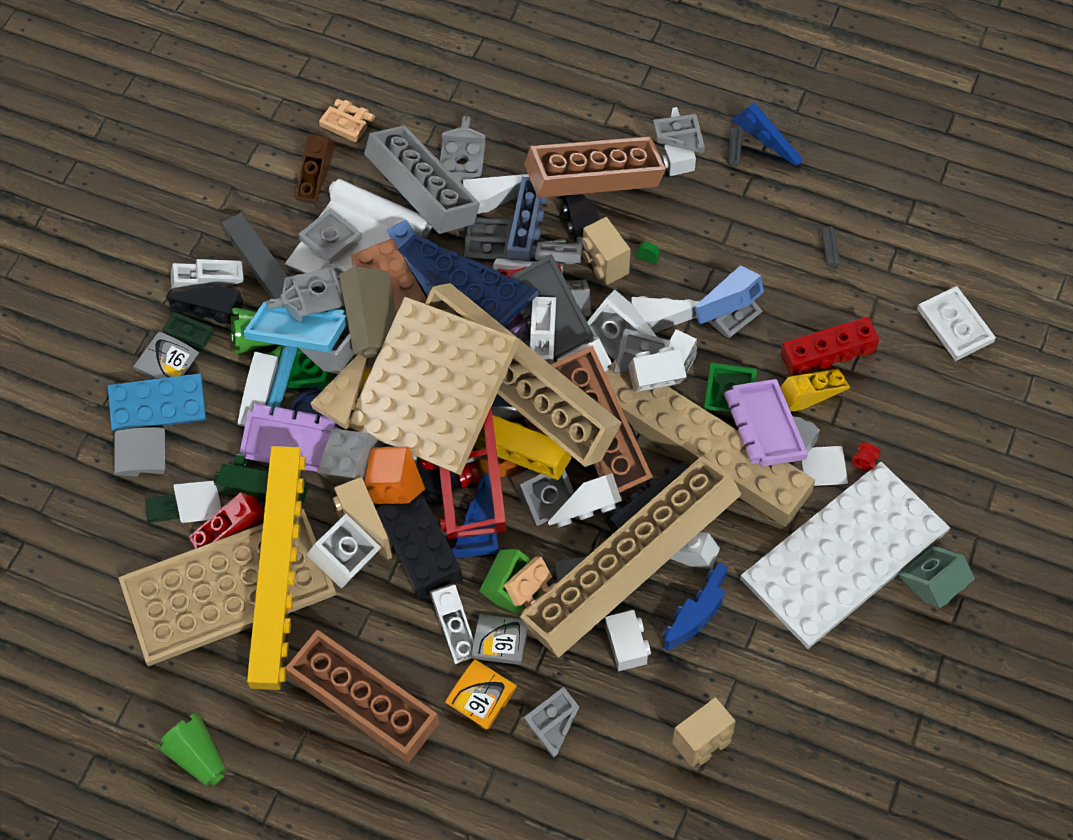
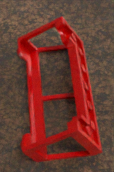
M490 408L483 424L486 449L471 452L468 459L487 455L495 518L457 527L450 471L439 466L445 517L441 518L442 532H447L448 539L506 532L492 408ZM493 524H495V526H496V527H494V528L471 530V529H475V528H479V527H484V526H488V525H493Z

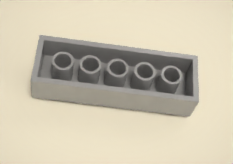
M405 125L369 133L364 155L439 234L475 223L480 203Z

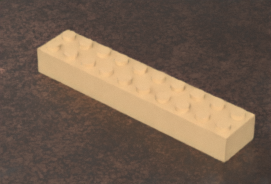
M451 283L432 287L425 302L426 305L516 337ZM520 341L497 394L583 466L586 467L602 461L622 422L525 343Z
M616 359L608 367L609 370L605 373L627 421L634 430L690 466L703 456L732 476L741 493L739 498L784 527L789 524L811 495L815 479L790 463L761 467L760 463L752 464L739 431L668 386L634 393L630 373H613Z
M701 456L520 615L530 633L555 656L559 658L741 496L732 476Z

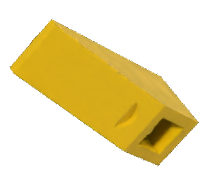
M839 369L788 377L780 388L790 412L803 410L848 390L850 386Z

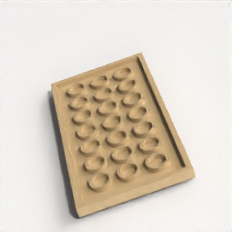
M302 509L301 516H297L296 524H300L299 539H295L294 547L298 548L297 562H293L292 571H295L296 578L295 585L290 586V594H293V608L288 609V613L337 595L331 578L306 555L316 543V539L304 509ZM263 524L118 577L148 666L253 627Z

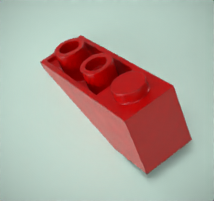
M240 492L192 533L189 539L195 549L255 527L264 519L265 511L257 497Z

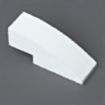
M197 259L196 264L173 263L170 273L172 292H182L218 285L227 287L243 282L242 261Z
M536 297L532 301L530 348L549 364H553L556 298Z
M254 352L241 403L238 425L245 427L248 411L253 412L255 403L267 405L278 368L277 356Z

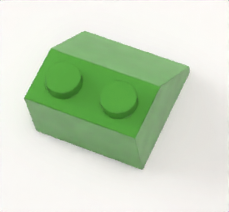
M519 549L500 550L479 592L495 605L521 615V612L525 609L524 604L515 606L503 585L529 563L531 559ZM538 591L532 595L534 600L540 596Z

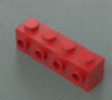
M869 316L784 342L781 356L791 376L804 375L818 368H828L837 362H848L860 355H870L877 350L880 338Z

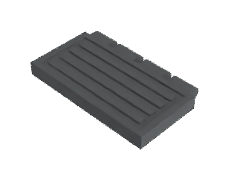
M552 254L511 275V278H515L527 286L539 289L540 294L537 297L556 298L554 358L595 337ZM532 301L520 312L523 320L530 316L532 317ZM529 320L525 325L531 335V320Z

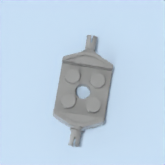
M466 116L462 117L460 128L442 133L443 141L440 162L462 185L463 180L482 177L486 144L485 135L470 128L471 118L467 116V120ZM460 159H465L467 161V163L463 165L458 164L456 162Z
M334 266L286 277L283 294H280V298L267 300V308L272 310L283 307L298 322H302L303 316L344 307L345 303L339 275L344 271L342 268ZM315 286H320L324 289V291L321 293H316L312 290V288Z

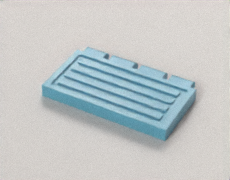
M263 302L244 330V336L248 340L330 353L348 324L346 310L332 309L303 316L302 322H298L285 308L280 307L268 310L266 302Z

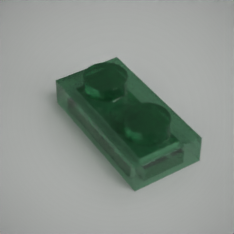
M174 311L162 329L164 334L204 350L214 334L213 327Z

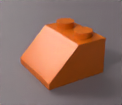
M409 446L372 448L370 450L364 484L373 504L410 503L425 490Z

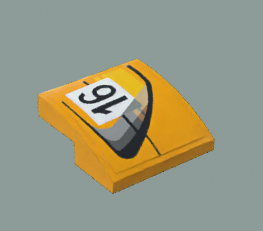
M475 659L457 682L445 703L485 729H490L502 707L505 708L517 685Z

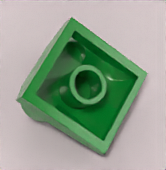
M297 348L286 387H316L319 390H324L338 374L322 370L305 353Z
M711 363L704 409L731 413L724 393L731 390L732 386L756 382L757 369Z

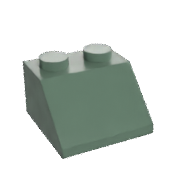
M933 545L898 573L899 578L924 603L938 608L948 604L955 595L966 589L967 585L975 579L964 555Z

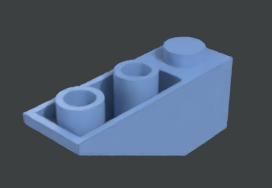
M740 265L694 306L698 323L702 324L749 306L764 292L761 275Z

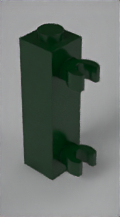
M236 453L234 465L222 463L220 472L217 471L214 477V485H216L219 495L235 498L241 492L257 497L261 503H266L269 472L247 468L248 460L245 459L246 454ZM305 479L304 492L299 493V501H302V508L308 492Z

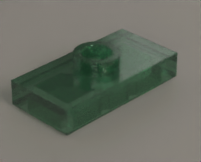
M175 494L145 498L148 523L180 519Z

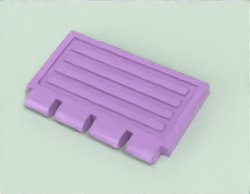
M777 379L732 386L731 390L724 393L752 464L760 463V466L764 467L806 460L808 452Z
M255 403L253 412L248 411L240 453L246 454L245 459L270 463L271 446L300 447L302 455L306 456V470L317 472L332 428L340 430L341 428H338L335 422L323 415L320 416L319 424H316L317 414L298 411L296 420H294L295 410L275 407L274 414L271 415L272 406Z

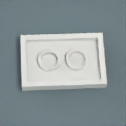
M957 286L918 305L917 310L955 361L994 343L996 339Z

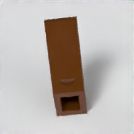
M308 134L295 195L296 199L317 202L331 164L335 142L330 138Z

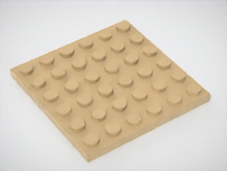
M404 297L350 416L349 428L358 432L369 433L375 439L393 447L409 446L412 455L461 475L521 340Z

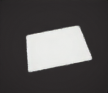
M842 446L812 447L808 452L806 460H802L803 472L815 479L814 486L848 483Z
M214 481L174 484L181 523L209 520L222 509Z

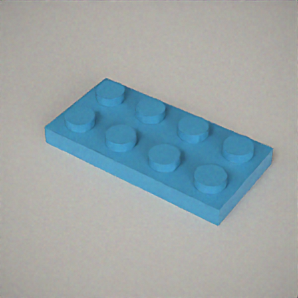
M201 373L108 385L111 428L113 432L124 429L152 428L207 420Z

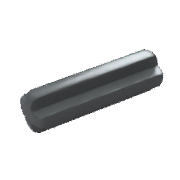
M733 127L731 129L728 164L730 166H738L740 164L743 132L740 127Z
M832 226L824 227L822 237L827 266L830 268L838 267L840 259L835 229Z

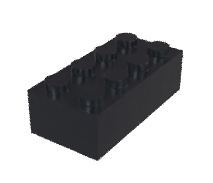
M422 492L410 503L385 504L376 508L389 543L418 601L429 596V591L451 583L456 584L463 580L461 568Z

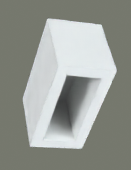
M634 610L605 617V629L617 670L622 671L646 665L651 651L648 640L643 641L641 632H644L641 618H636Z

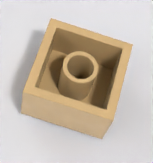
M605 217L583 228L582 256L587 263L590 262L593 266L596 277L602 279L605 285H608L628 275L630 248L609 219Z
M715 697L675 727L673 745L691 767L697 763L703 765L712 757L711 753L717 748L722 750L731 743L736 721Z

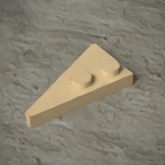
M357 355L311 402L312 408L339 426L347 429L350 424L349 417L351 411L354 410L356 405L355 399L359 395L363 382L364 369H367L369 363L368 358H364V355Z

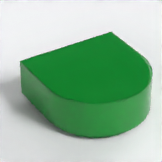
M641 242L636 250V258L657 265L660 259V250L653 243Z

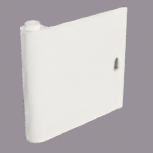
M341 179L331 183L329 187L331 201L321 213L322 215L331 208L362 233V239L330 264L333 267L342 268L344 272L353 268L352 254L389 240L390 237L387 230L406 219L415 234L424 239L427 238L432 229V226L421 214ZM300 242L286 261L285 266L304 274L321 270L326 261L303 242Z

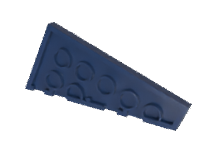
M415 234L398 249L399 253L433 286L451 283L504 327L540 294L539 289L533 286H527L515 278H509L497 270L470 258H464L452 250L448 251L439 247L438 244Z

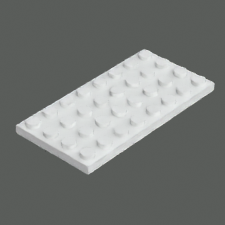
M880 462L875 466L874 470L871 469L745 571L741 575L740 580L809 649L943 537L950 527L892 471Z

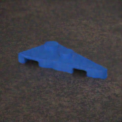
M755 102L732 119L735 124L794 166L803 161L802 157Z
M489 473L484 474V477L478 484L477 493L470 504L464 525L494 519ZM493 524V525H488V526H484V527H479V528H475V529H471V530L494 528V527H496V526H495V524ZM497 534L460 537L452 552L455 558L499 553Z

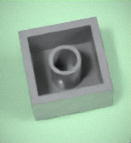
M332 428L317 473L332 483L344 484L360 477L364 481L370 450L372 448H382L385 444L375 439L369 433Z

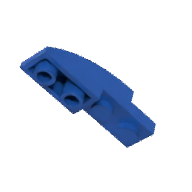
M719 562L715 570L711 568L705 579L707 585L704 590L699 589L694 601L688 598L684 606L681 604L678 606L674 614L676 621L673 626H667L662 637L665 639L664 649L669 651L691 639L713 618L725 598L726 591L721 589L720 586L726 577L728 566Z

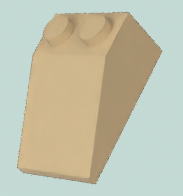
M362 477L334 487L336 497L333 498L339 520L347 514L381 546L378 552L386 559H391L392 554L387 534Z

